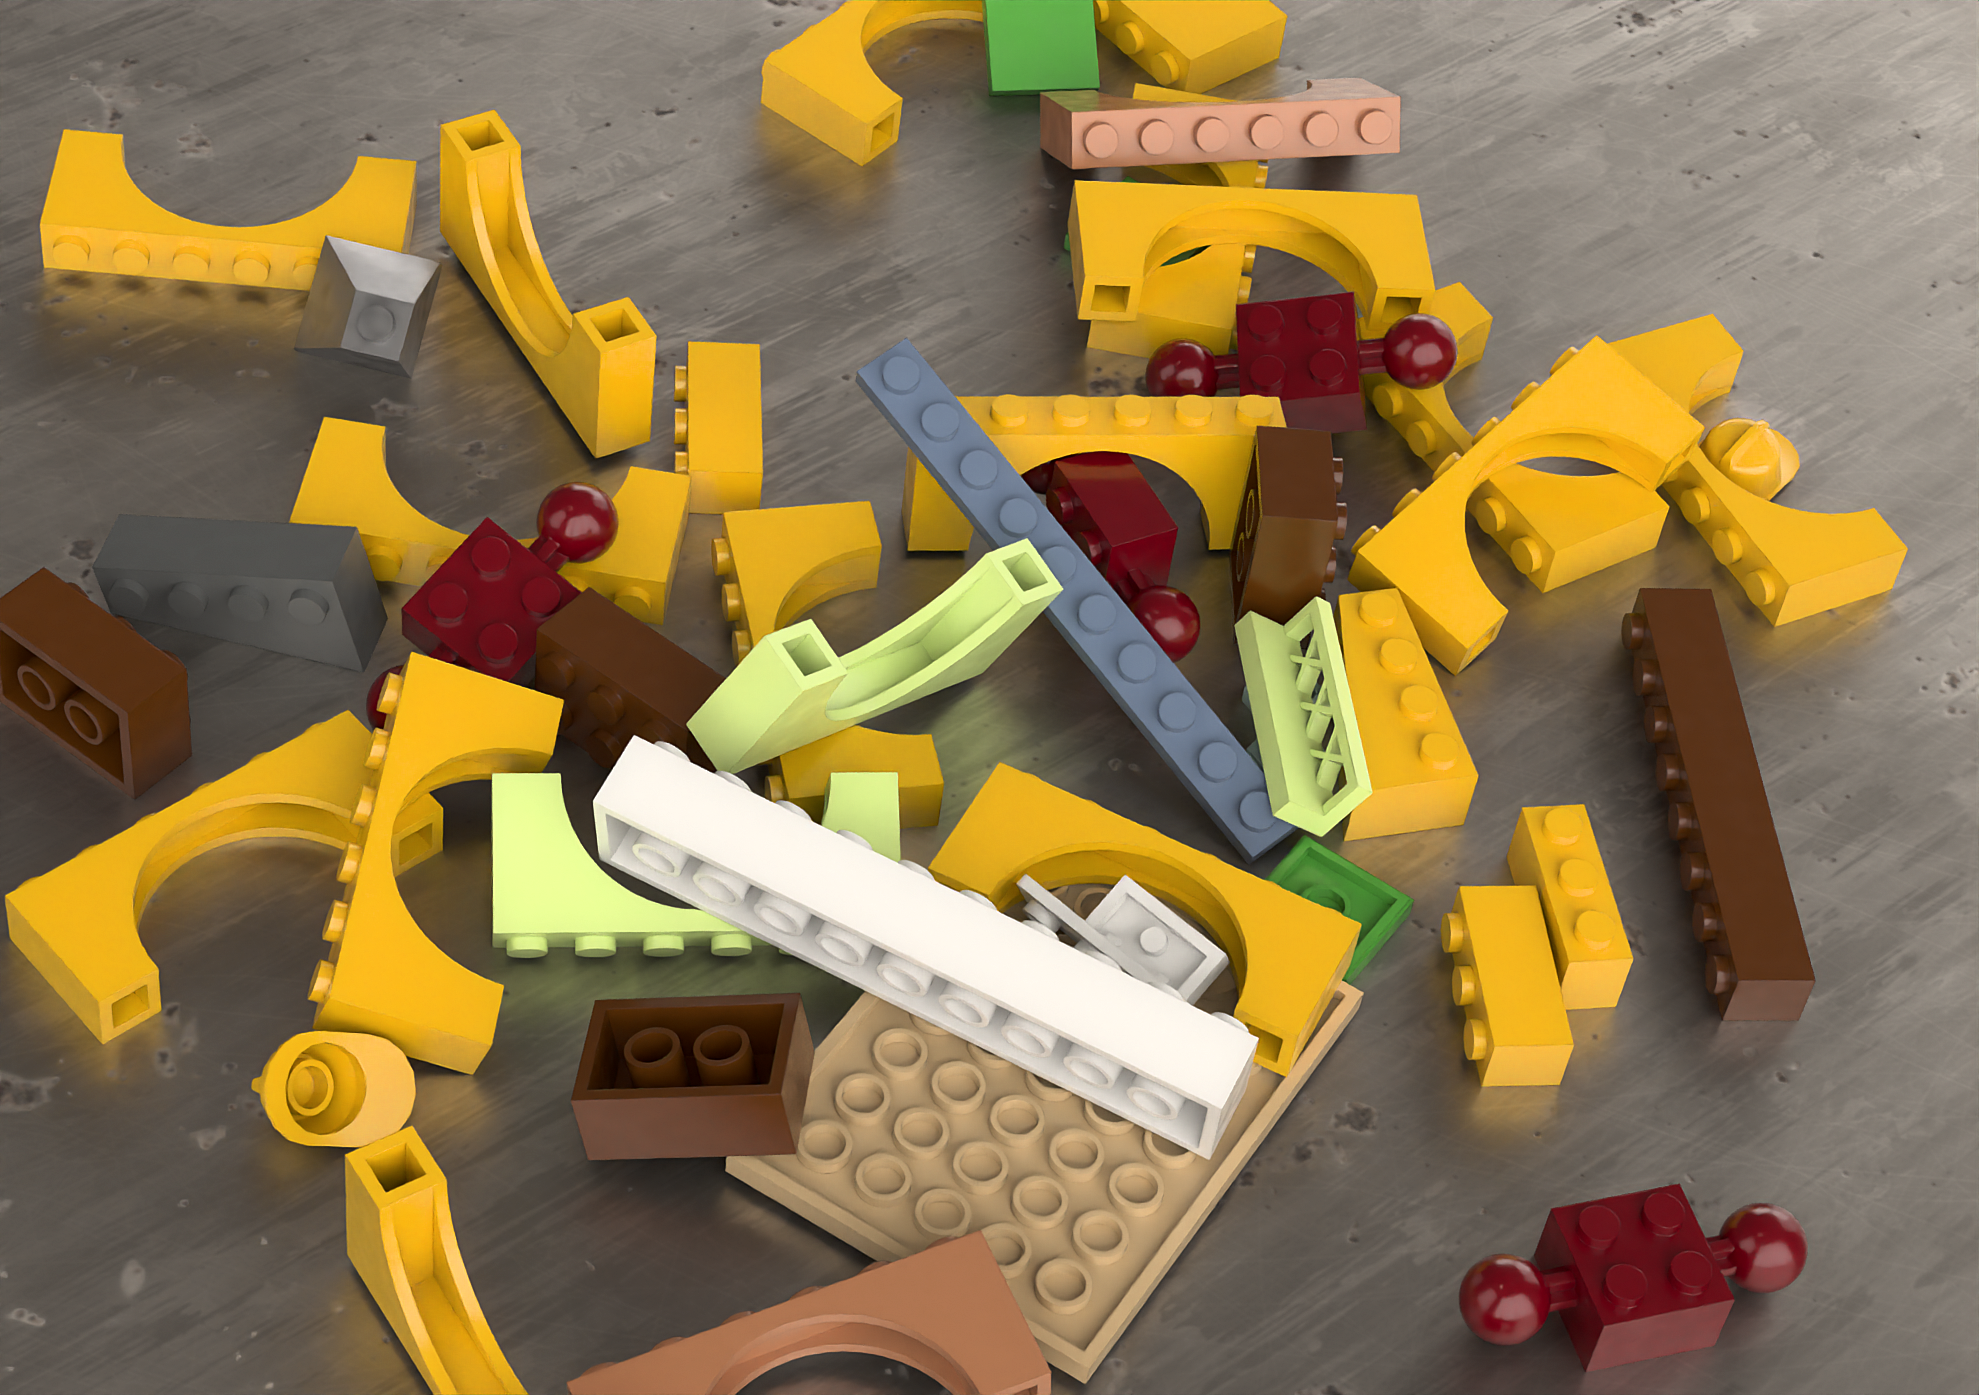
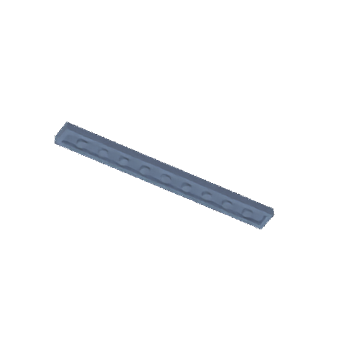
M905 338L859 369L856 373L855 382L990 548L994 551L1028 538L1064 589L1043 610V613L1248 865L1299 828L1298 826L1272 815L1265 775L912 343Z

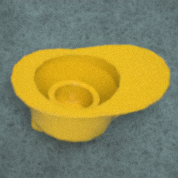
M1737 417L1722 421L1709 431L1705 439L1698 444L1699 448L1714 467L1729 480L1753 495L1770 501L1796 475L1800 468L1799 454L1788 439L1778 431L1769 428L1770 424L1763 419L1755 421Z
M310 1031L295 1034L281 1044L277 1051L270 1056L262 1069L261 1076L253 1078L251 1081V1089L260 1094V1102L273 1127L288 1141L307 1146L360 1148L398 1132L411 1115L416 1096L414 1071L404 1052L388 1039L362 1033Z

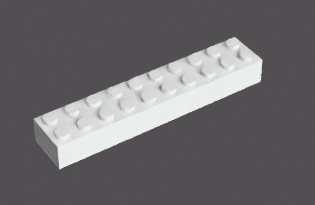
M634 735L593 800L599 860L1210 1160L1246 1091L1259 1038L1250 1034L1247 1027L1236 1018L1220 1012H1214L1210 1015L1186 1003L1184 997L1178 991L1164 983L1151 981L1148 984L1122 972L1121 967L1113 959L1096 951H1086L1083 953L1060 942L1052 930L1038 922L1025 920L1021 923L998 912L991 901L976 892L962 890L959 893L936 882L929 871L912 861L900 860L897 863L874 852L871 845L855 833L846 830H839L835 833L813 822L803 809L793 803L783 800L773 803L751 792L744 781L725 771L712 773L691 763L681 750L669 743L657 741L652 744Z

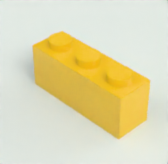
M688 341L686 366L675 365L674 402H685V408H675L674 444L685 445V451H675L674 473L692 476L689 513L723 515V512L760 509L763 479L760 344Z
M1585 805L1522 807L1506 857L1515 886L1536 885L1565 1009L1616 1007L1634 958Z
M1536 885L1459 886L1451 913H1444L1442 916L1441 943L1445 953L1453 954L1455 964L1452 975L1453 999L1457 1006H1464L1467 1019L1463 1036L1464 1050L1468 1060H1476L1481 1087L1560 1085L1574 1043Z

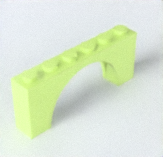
M1028 538L986 553L966 574L924 608L885 634L841 657H837L812 619L765 635L686 725L717 771L735 774L982 674L1064 589Z
M831 772L824 790V809L821 826L835 833L839 830L855 833L866 840L874 852L898 863L901 860L898 772ZM492 773V948H506V954L516 958L545 956L548 954V947H575V954L582 957L611 956L616 954V947H643L645 955L668 957L683 954L684 946H711V953L714 955L740 956L751 953L752 946L772 945L707 912L697 909L665 906L636 895L615 882L589 856L571 825L562 793L561 773ZM779 948V953L784 955H792Z

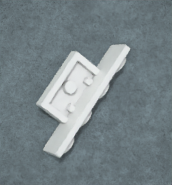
M1024 874L1016 883L1027 901L1022 911L1031 921L1048 927L1054 933L1060 929L1077 943L1073 947L1074 949L1083 953L1086 951L1102 953L1113 959L1121 967L1122 972L1148 984L1151 981H1156L1174 988L1184 997L1185 1002L1192 1006L1230 963L1225 952L1127 875L1121 878L1086 920H1083L1027 874Z

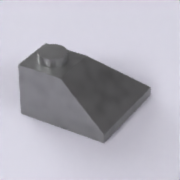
M326 235L294 349L297 352L411 379L442 270V263Z

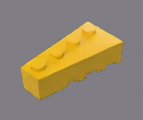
M1398 588L1338 595L1333 618L1373 791L1369 797L1343 818V841L1464 825L1479 775ZM1341 766L1338 778L1339 791L1347 785L1344 766Z

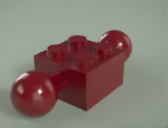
M1354 292L1236 304L1238 353L1215 356L1207 346L1196 340L1186 338L1174 339L1164 343L1154 351L1146 367L1145 380L1151 397H1182L1185 395L1215 397L1218 390L1239 388L1240 397L1246 395L1279 397L1287 428L1331 431L1332 434L1367 430L1364 375L1387 372L1395 382L1406 388L1416 390L1429 389L1440 384L1450 375L1456 364L1458 349L1455 336L1448 325L1439 318L1424 313L1410 314L1400 318L1390 326L1384 338L1361 340V328Z
M1111 451L1071 454L1040 464L1020 475L1034 493L1046 495L1048 511L1171 661L1176 663L1185 658L1198 641L1201 623L1198 610L1190 597L1177 588L1167 586L1178 526L1129 454Z
M569 482L556 487L547 494L539 507L536 519L539 537L528 549L490 518L486 517L401 608L402 635L430 658L526 687L535 677L537 628L582 593L559 575L558 571L567 562L577 564L591 562L609 550L615 541L619 527L618 513L613 501L599 487L585 482ZM398 665L384 671L376 678L369 689L366 699V713L373 730L375 728L383 729L387 716L386 713L377 711V704L384 681L389 672L399 675L404 665Z
M1680 1183L1551 1208L1534 1253L1539 1269L1530 1261L1517 1255L1501 1253L1487 1256L1476 1262L1465 1274L1459 1289V1309L1464 1322L1477 1337L1491 1344L1502 1346L1516 1345L1530 1339L1542 1328L1548 1313L1558 1310L1586 1373L1715 1346L1735 1301L1725 1277L1728 1276L1735 1284L1748 1291L1756 1293L1779 1291L1793 1283L1801 1274L1808 1256V1243L1804 1229L1795 1216L1784 1208L1770 1203H1752L1737 1209L1725 1220L1719 1235L1705 1238Z

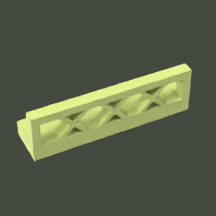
M1316 596L1284 626L1250 610L1234 627L1272 815L1322 837L1369 797L1373 791L1331 605L1329 602ZM1314 630L1307 653L1303 657L1300 641ZM1320 671H1323L1324 681L1316 703L1313 704L1311 696ZM1333 718L1335 727L1326 752H1323L1322 741L1330 719ZM1341 766H1344L1347 785L1333 796L1332 790Z

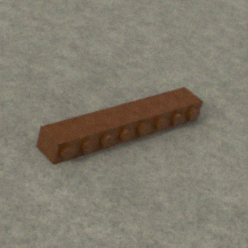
M1640 588L1632 613H1625L1621 629L1622 643L1626 650L1632 651L1635 663L1633 668V688L1637 696H1643L1646 708L1644 717L1645 737L1648 743L1655 744L1658 757L1656 763V782L1660 791H1666L1670 805L1668 811V831L1672 840H1678L1682 854L1680 862L1681 885L1685 891H1691L1694 903L1692 916L1693 934L1697 942H1703L1707 956L1705 965L1707 990L1710 994H1716L1722 1021H1799L1816 980L1712 590Z

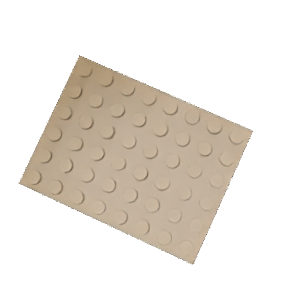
M1075 884L1047 891L1083 920H1086L1115 885ZM1152 895L1221 949L1206 929L1189 914L1162 898ZM1025 899L1003 913L1021 923L1025 920H1030L1022 911L1027 904ZM1060 929L1055 933L1060 942L1072 948L1077 944ZM1229 964L1195 1002L1194 1007L1210 1015L1214 1012H1220L1233 1017L1237 1005V991ZM1341 981L1287 1077L1253 1062L1246 1091L1210 1160L865 991L815 1050L797 1153L794 1155L726 1156L725 1171L878 1262H894L924 1251L931 1243L948 1236L960 1238L981 1230L1045 1360L1086 1384L1356 1014L1364 992Z

